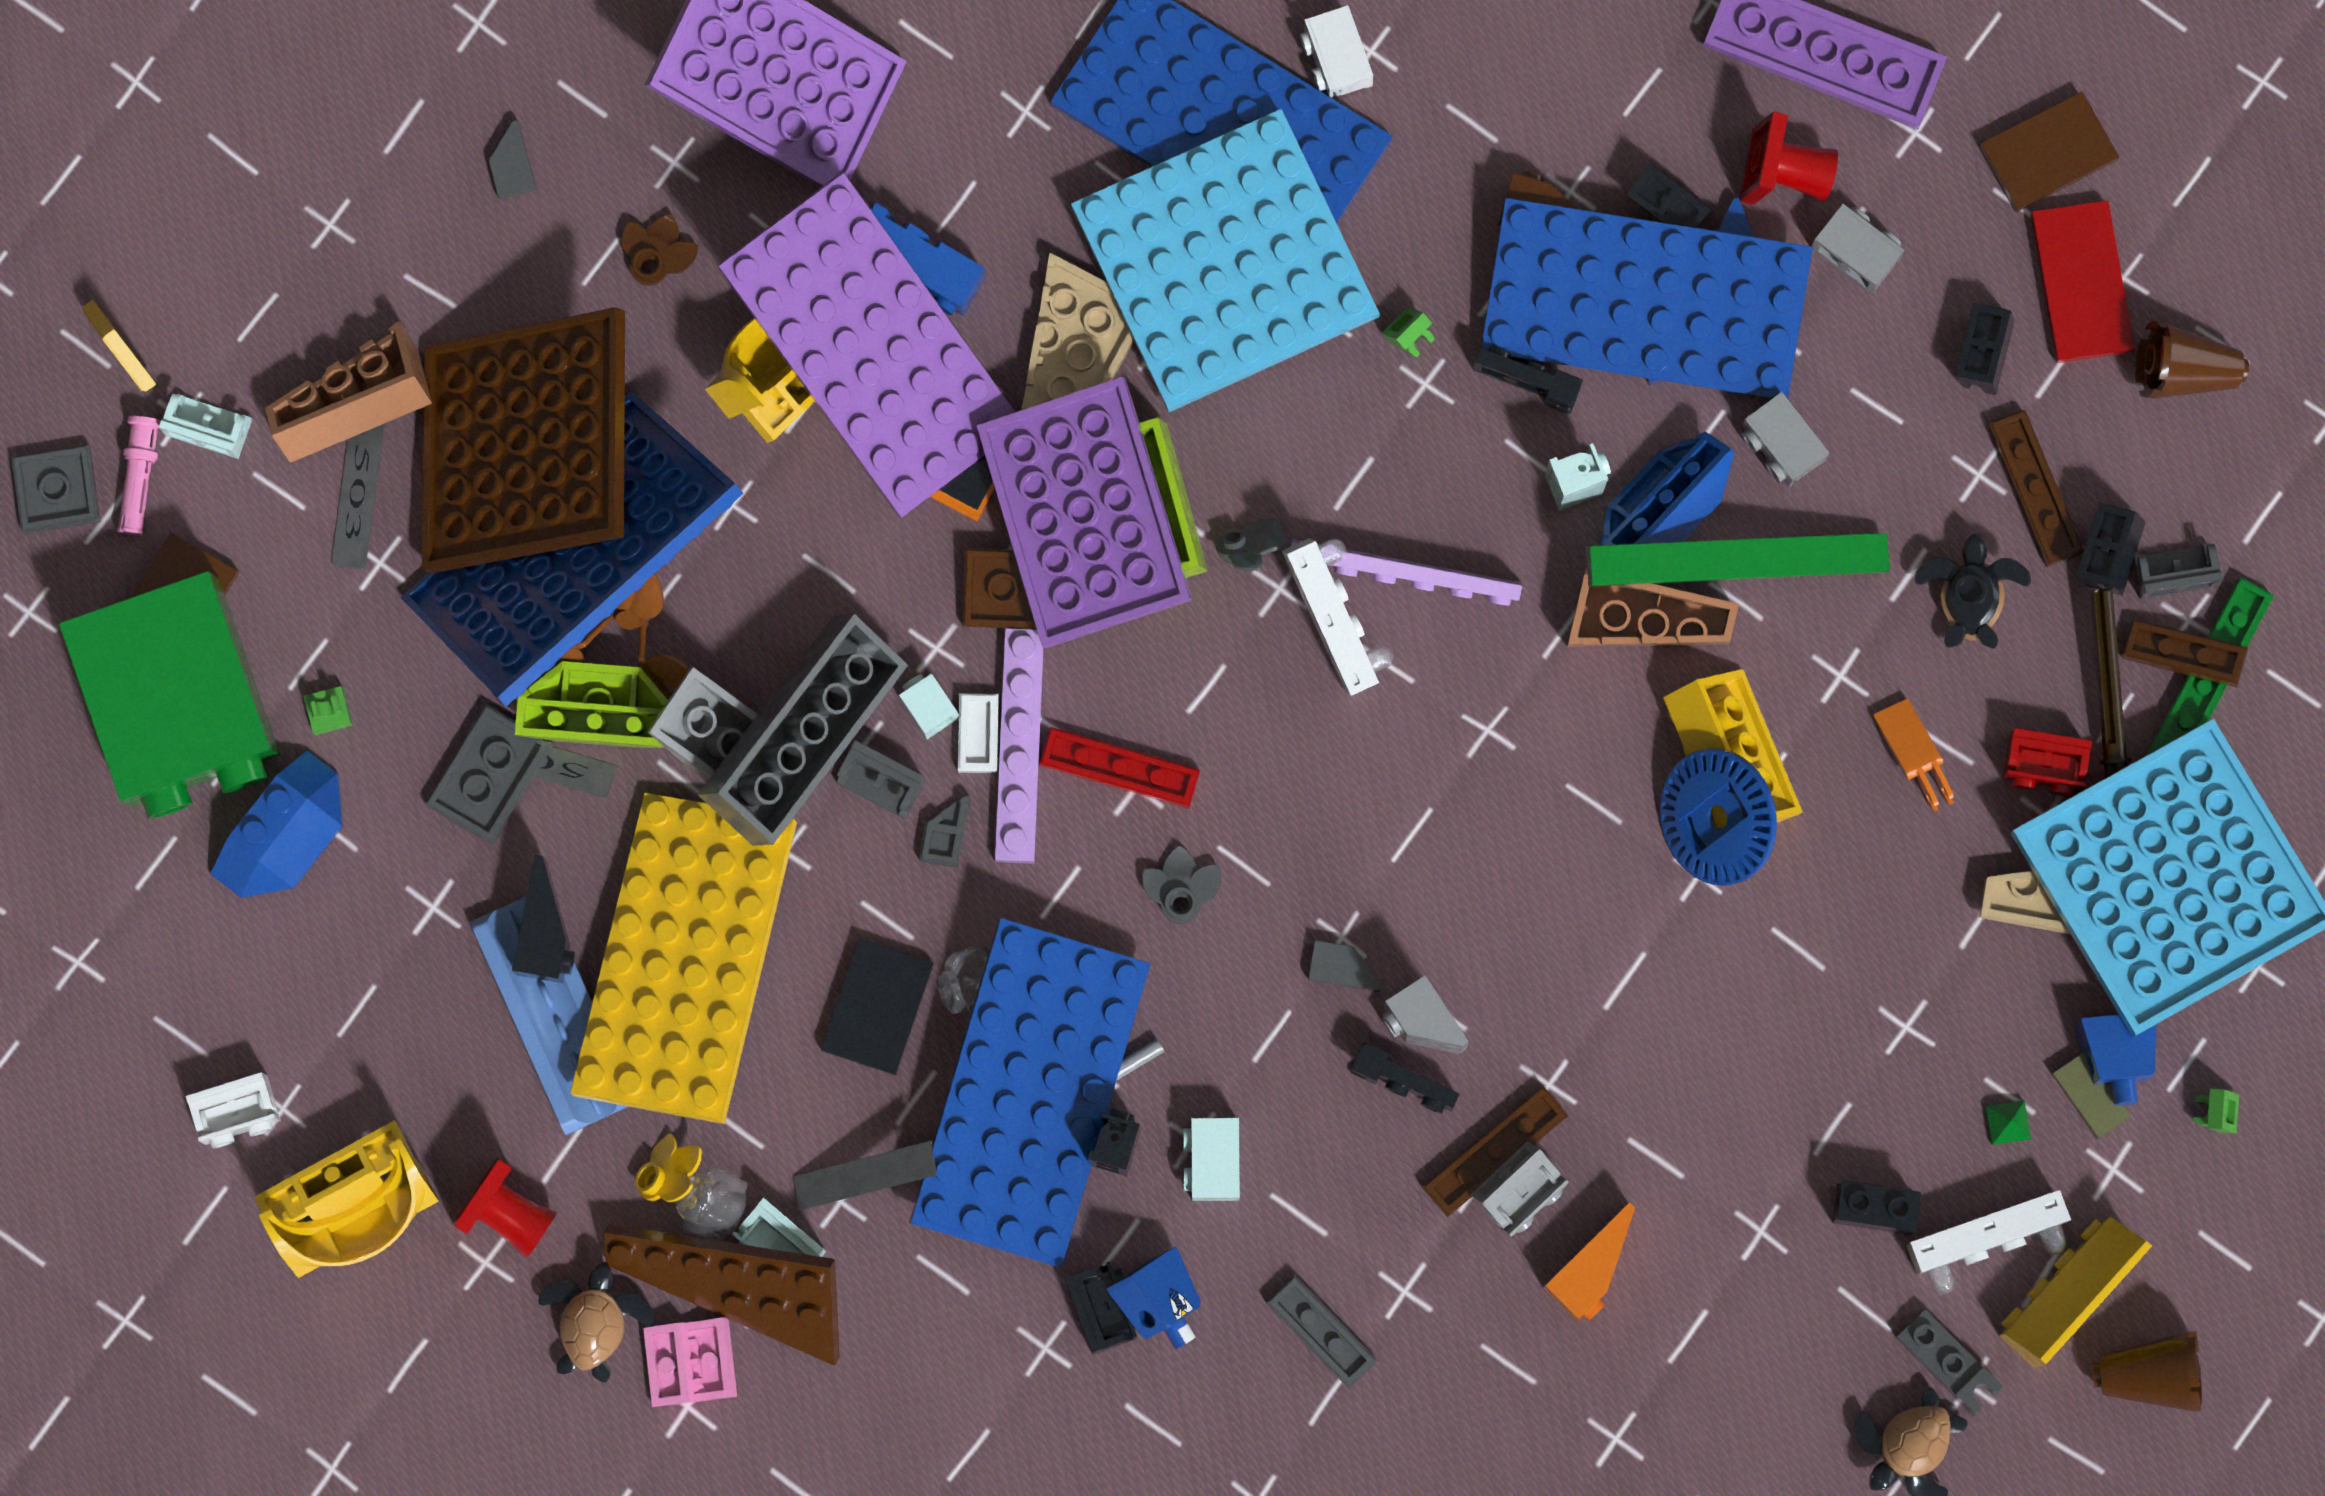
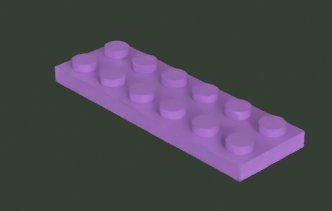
M1721 0L1703 44L1705 48L1917 130L1921 125L1947 56L1802 0Z

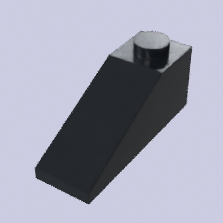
M535 855L512 971L518 976L563 983L564 975H571L575 952L569 951L570 942L548 863L543 856Z

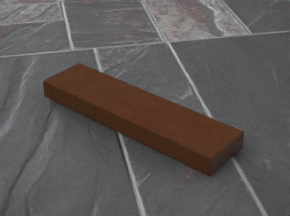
M2024 409L1989 422L1987 425L2045 566L2049 567L2083 554L2084 549L2026 410Z
M1542 1086L1423 1185L1422 1189L1448 1218L1471 1199L1470 1195L1523 1144L1528 1141L1535 1145L1568 1117L1567 1113L1545 1087Z

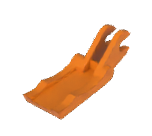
M1909 699L1902 700L1871 715L1896 757L1905 778L1910 780L1917 777L1930 808L1934 812L1939 810L1937 806L1939 805L1938 799L1925 775V772L1932 770L1945 801L1949 805L1953 804V792L1940 768V765L1943 764L1942 757Z

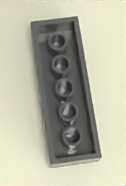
M855 613L833 616L697 795L752 846L773 845L907 668L908 664Z

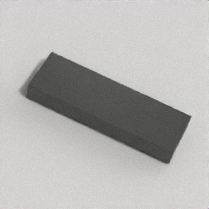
M1295 1275L1266 1302L1348 1389L1378 1362Z

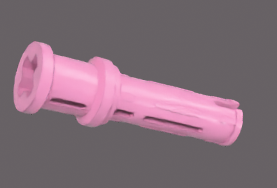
M143 416L128 417L127 423L131 427L128 448L123 449L124 459L127 460V470L117 528L118 533L142 536L151 465L155 464V461L158 460V453L155 452L158 429H160L161 420Z

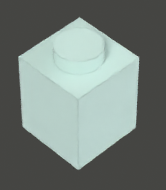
M920 674L903 685L904 692L899 694L901 702L926 739H929L959 719L957 710L932 674L925 678Z

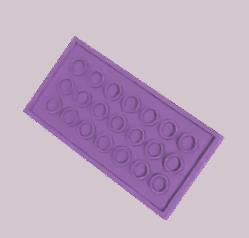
M844 173L838 174L716 265L898 517L902 518L985 455L976 425L1015 413L1014 409Z

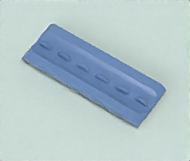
M525 896L509 905L470 921L556 1117L565 1135H569L628 1106L574 1097L570 1093L593 1001L575 961L571 975L565 974L563 983L518 976L512 971L526 901Z

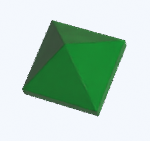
M2025 1100L1985 1106L1991 1145L2031 1140Z

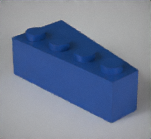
M878 203L870 205L869 209L943 312L948 315L956 312L964 316L986 278L985 268L943 242L937 241L935 246L929 244L930 237L923 230L911 223H903L901 227L896 224L897 220L888 213V209Z

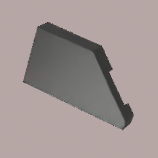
M518 120L513 121L489 159L500 200L537 190L520 123Z
M1321 941L1314 942L1308 981L1376 992L1381 991V983L1353 946Z

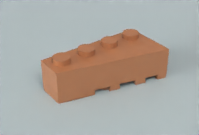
M400 321L388 328L391 334L377 343H374L371 339L360 346L361 353L341 365L337 361L327 367L326 373L315 383L307 380L265 407L271 436L290 463L432 404L418 348Z
M1586 568L1567 647L1729 644L1739 604L1656 584L1588 587Z

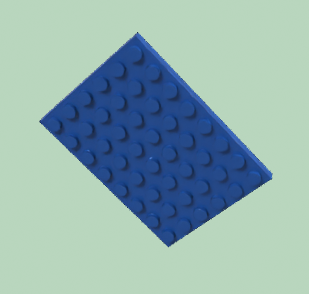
M631 391L625 397L624 538L442 572L427 573L400 598L506 707L514 699L520 697L526 688L544 672L550 670L556 661L574 645L579 644L596 625L609 617L633 592L639 590L662 566L668 564L692 539L698 537L722 512L727 511L743 492L727 475Z

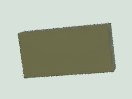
M2084 1052L2051 1074L2096 1139H2099L2131 1117L2124 1106H2115L2113 1090L2108 1083L2093 1084Z

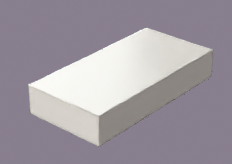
M959 693L958 773H998L999 694Z

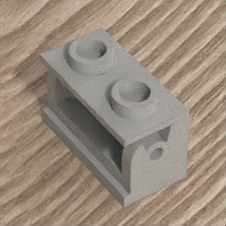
M1842 204L1815 238L1812 245L1813 250L1873 295L1894 268L1896 262H1899L1905 250L1900 247L1901 242L1895 235L1887 230L1880 232L1869 223L1870 218L1863 211L1856 207H1851L1850 209Z
M1783 392L1756 410L1743 422L1742 429L1745 432L1742 433V437L1746 444L1754 452L1760 450L1768 461L1765 464L1768 472L1778 483L1784 481L1788 488L1792 486L1794 480L1798 481L1825 462L1830 453Z
M1527 1141L1470 1196L1499 1229L1512 1237L1515 1233H1521L1533 1223V1216L1544 1206H1549L1556 1202L1563 1193L1562 1189L1569 1182L1560 1176V1172L1538 1147Z

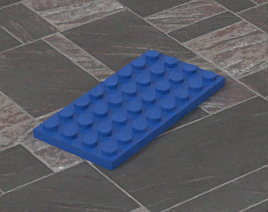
M1117 0L1051 100V106L1149 167L1160 164L1282 109L1337 224L1389 146L1393 137L1173 0Z
M1505 198L1481 348L1488 351L1490 347L1498 348L1517 358L1774 398L1783 392L1788 399L1813 247Z
M998 919L932 1142L937 1175L921 1179L909 1220L910 1224L1062 1268L1092 1166L1088 1162V1156L1090 1151L1094 1152L1099 1133L1104 1125V1122H1101L1100 1116L1101 1113L1107 1114L1151 963L1006 919Z

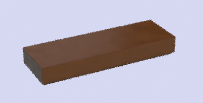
M2133 619L2122 657L2125 660L2238 688L2248 647Z

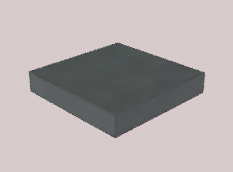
M89 445L11 457L21 532L24 535L101 522L92 453Z

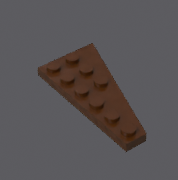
M609 1224L604 1231L605 1257L609 1267L835 1366L840 1352L835 1259Z

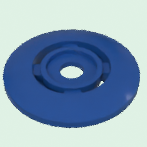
M1711 748L1699 750L1679 761L1666 779L1660 801L1662 831L1671 853L1688 873L1705 883L1726 886L1746 881L1764 866L1774 846L1777 816L1771 792L1759 771L1742 756L1725 749ZM1715 805L1721 806L1727 814V823L1722 829L1717 828L1711 821L1710 814Z

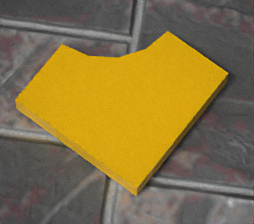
M92 299L82 307L83 313L141 391L144 390L146 392L155 386L156 383L95 301Z

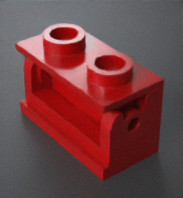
M2014 728L2008 738L2002 780L2012 781L2011 786L2018 789L2035 790L2037 785L2051 788L2050 793L2054 795L2072 797L2074 792L2080 793L2086 787V783L2083 780H2086L2092 741Z

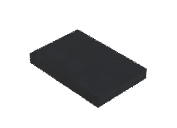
M859 939L821 1051L896 1076L934 963Z

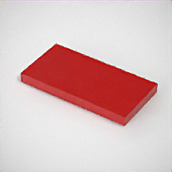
M2109 200L2032 211L2031 221L2056 363L2134 352L2135 346Z

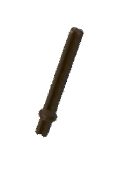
M2095 589L2090 592L2103 750V760L2099 762L2100 765H2104L2106 779L2128 767L2127 763H2131V758H2127L2113 592L2110 589Z

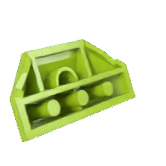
M562 661L518 697L514 735L569 743L633 748H665L647 731L668 699L641 667Z

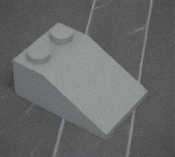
M690 667L647 732L692 772L707 782L758 714L700 671Z

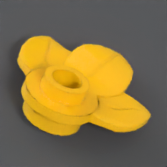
M671 1133L666 1135L653 1148L650 1162L644 1164L636 1174L635 1186L639 1190L640 1195L648 1201H656L662 1198L666 1202H675L684 1198L693 1188V1183L689 1177L696 1172L700 1165L701 1147L698 1145H687L677 1148L675 1137Z

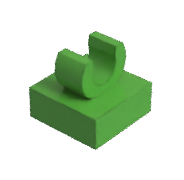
M1407 307L1381 333L1391 345L1401 348L1406 353L1415 357L1420 355L1414 346V342L1419 336L1429 343L1434 341L1433 334L1427 330L1433 323L1423 312L1411 307Z
M342 686L304 696L314 735L353 726L345 691Z
M2210 1089L2209 1096L2198 1095L2195 1097V1102L2207 1104L2209 1108L2208 1114L2205 1117H2194V1123L2219 1133L2237 1134L2239 1094L2225 1089Z

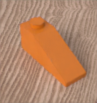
M1630 1202L1543 1288L1576 1322L1582 1316L1590 1321L1606 1305L1601 1298L1608 1291L1635 1207Z

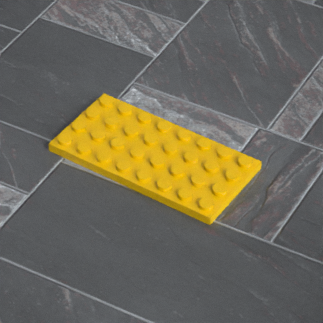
M644 793L570 1092L574 1097L725 1124L797 822L794 818L773 845L752 846L707 803Z

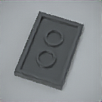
M485 705L425 805L494 845L554 745L548 740L514 735L516 722Z

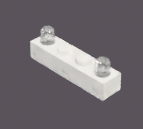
M1309 538L1283 550L1282 553L1344 691L1352 696L1379 683L1375 673L1389 667L1393 663L1394 653L1386 645H1379L1365 652L1359 639L1365 635L1363 628L1355 614L1349 616L1343 603L1349 600L1340 579L1333 581L1327 567L1341 561L1345 557L1347 551L1345 544L1339 539H1331L1317 546L1316 541Z
M2058 1190L1908 1243L1906 1247L1916 1274L1919 1275L1927 1272L1933 1289L1939 1294H1948L1955 1287V1278L1950 1263L1964 1259L1966 1265L1989 1258L1987 1250L2002 1246L2003 1251L2007 1252L2027 1245L2024 1237L2038 1232L2043 1246L2048 1253L2052 1255L2063 1253L2067 1247V1239L2061 1224L2070 1221L2071 1218L2061 1191Z

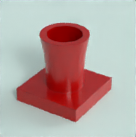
M1773 111L1752 129L1739 196L1740 202L1753 206L1773 191L1775 184L1805 193L1822 202L1825 201L1835 180L1838 166V150L1783 142L1788 115Z
M496 1158L452 1224L465 1234H468L476 1221L479 1220L503 1237L520 1254L527 1258L552 1223L557 1212L531 1201L504 1185L502 1182L512 1167Z

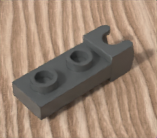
M1926 1309L1896 1338L1954 1396V1399L1974 1417L1981 1410L1980 1404L1973 1395L1975 1389L1985 1388L1992 1395H1998L2003 1390L2002 1384L1985 1367H1982Z

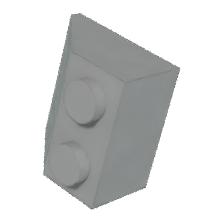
M1426 975L1385 1001L1383 1008L1385 1013H1383V1018L1381 1019L1393 1038L1400 1035L1404 1043L1454 1054H1461L1466 1050L1469 1043L1468 1039Z

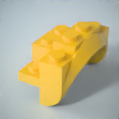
M755 318L745 324L732 338L726 348L719 376L705 388V391L729 419L743 413L767 443L774 441L815 402Z
M395 1120L254 1196L262 1213L258 1216L283 1260L298 1278L320 1266L350 1265L377 1255L398 1239L404 1230L409 1227V1223L417 1213L439 1202L425 1171L415 1159ZM391 1171L387 1179L384 1180L382 1175ZM308 1215L313 1220L307 1222H297Z

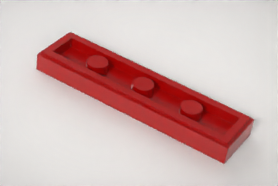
M1053 727L1049 729L1039 763L1041 767L1190 809L1200 775V769Z

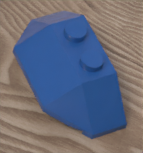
M1705 431L1696 435L1694 439L1684 440L1659 450L1607 506L1601 545L1684 542L1721 503L1734 455L1732 448Z
M305 751L275 776L228 836L210 875L241 898L294 889L343 827L339 775L310 752Z

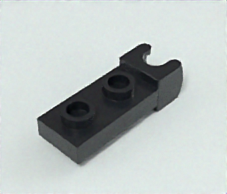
M1490 347L1489 351L1480 349L1475 361L1474 371L1546 398L1545 406L1571 414L1583 379L1560 370L1556 371L1555 376L1548 374V369L1543 365L1532 361H1526L1524 365L1511 360V354L1498 348Z
M1363 1042L1351 1068V1074L1374 1085L1381 1079L1387 1082L1384 1087L1385 1089L1405 1098L1408 1092L1422 1098V1106L1436 1113L1442 1114L1444 1109L1452 1112L1460 1095L1459 1093L1387 1061L1389 1058L1388 1052Z

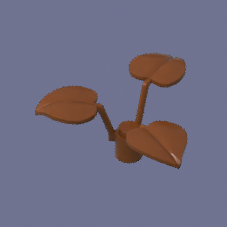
M654 573L645 581L639 590L633 592L579 644L574 645L550 670L562 661L583 663L584 655L580 649L585 648L613 619H616L617 624L623 629H639L638 661L641 665L636 667H641L663 695L669 699L689 669L679 659L666 654L653 655L649 660L646 658V629L649 625L646 619L657 616L664 604L663 591L657 574Z

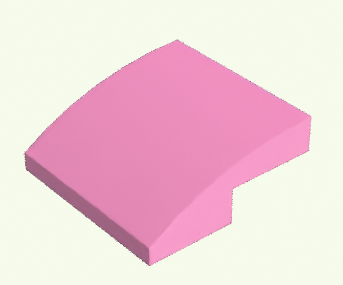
M722 1317L643 1328L652 1407L737 1397L729 1319Z

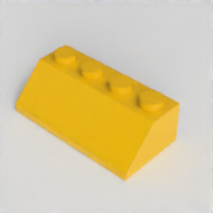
M1743 669L1697 679L1663 697L1668 708L1669 717L1676 727L1686 756L1699 750L1711 748L1734 752L1750 762L1765 780L1775 804L1777 823L1803 813ZM1715 805L1711 810L1713 822L1717 828L1722 829L1727 823V814L1721 806Z
M2108 1217L2102 1222L2094 1219L2080 1235L2085 1240L2075 1252L2068 1248L2055 1262L2054 1266L2058 1271L2049 1281L2042 1277L2028 1292L2027 1295L2032 1300L2023 1310L2016 1306L2001 1322L2006 1329L1999 1337L2033 1368L2046 1365L2152 1247L2149 1242L2112 1217Z

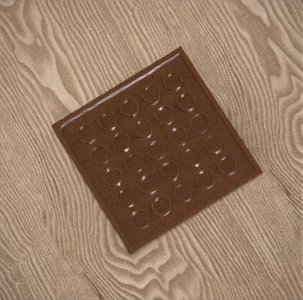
M613 307L425 347L424 375L432 404L424 407L423 571L436 573L624 538V310Z

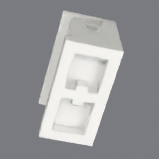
M1347 5L1305 19L1304 33L1300 34V40L1306 56L1313 54L1317 68L1312 69V73L1318 90H1325L1327 96L1333 99V92L1340 96L1362 88L1372 87L1373 73L1349 6Z
M262 1072L186 1096L198 1135L201 1134V1137H198V1141L205 1145L211 1144L212 1148L229 1145L235 1142L233 1136L249 1132L250 1136L267 1133L273 1130L271 1124L281 1121L269 1078Z

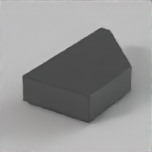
M970 795L961 796L955 803L926 821L920 862L959 868Z

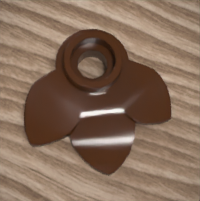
M672 214L656 219L647 229H644L635 222L629 221L622 234V248L631 258L629 265L631 275L642 285H656L667 274L684 272L694 262L698 253V245L696 243L680 241L679 228ZM646 262H654L656 264V269L652 273H645L642 267Z

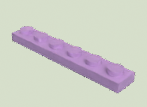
M1293 539L1291 546L1302 542V540ZM1317 543L1325 563L1335 566L1334 572L1338 574L1356 577L1359 570L1373 573L1372 580L1395 584L1396 578L1411 580L1410 587L1426 591H1434V586L1438 585L1450 588V595L1463 598H1472L1473 592L1488 595V602L1510 606L1511 599L1520 600L1522 582Z
M1005 628L995 862L1034 864L1044 648L1041 645L1038 631L1032 629Z

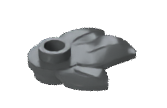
M1267 518L1252 522L1242 530L1233 529L1227 531L1218 539L1216 550L1226 563L1232 564L1238 570L1259 571L1262 567L1263 555L1290 547V541L1286 534L1280 530L1282 521Z
M1182 846L1176 847L1170 853L1164 863L1163 871L1152 868L1144 869L1143 888L1146 895L1151 900L1161 904L1164 916L1175 924H1186L1194 920L1200 911V905L1215 897L1221 882V872L1218 865H1209L1198 869L1192 856ZM1179 898H1183L1188 902V908L1183 912H1178L1173 907L1174 901Z

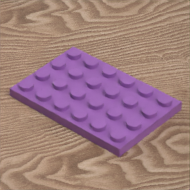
M685 0L644 86L821 188L840 173H844L849 181L851 180L907 61L805 0Z
M1122 376L976 425L1043 648L1046 649L1192 601L1126 378Z

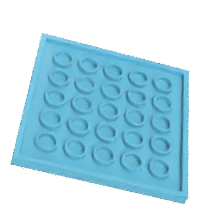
M1282 109L1071 203V208L1168 413L1380 316Z
M2214 719L2021 825L2010 833L2132 1037L2137 1036L2325 930V901Z

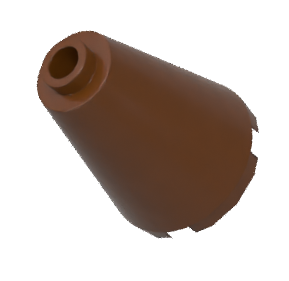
M2153 320L2145 328V330H2151L2148 340L2140 339L2135 361L2136 383H2143L2144 390L2139 391L2142 397L2155 399L2237 389L2241 382H2245L2247 379L2249 362L2247 359H2244L2242 351L2163 321Z
M2187 1331L2100 1355V1363L2093 1364L2094 1388L2102 1387V1394L2104 1396L2192 1412L2202 1411L2201 1366L2198 1355H2196V1352L2199 1351L2197 1332Z

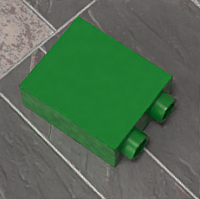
M207 571L59 623L120 802L132 807L143 803L147 818L155 819L173 814L193 805L188 790L190 786L217 777L222 793H229L255 785L268 778L262 761L279 756L280 752L220 579L211 572Z

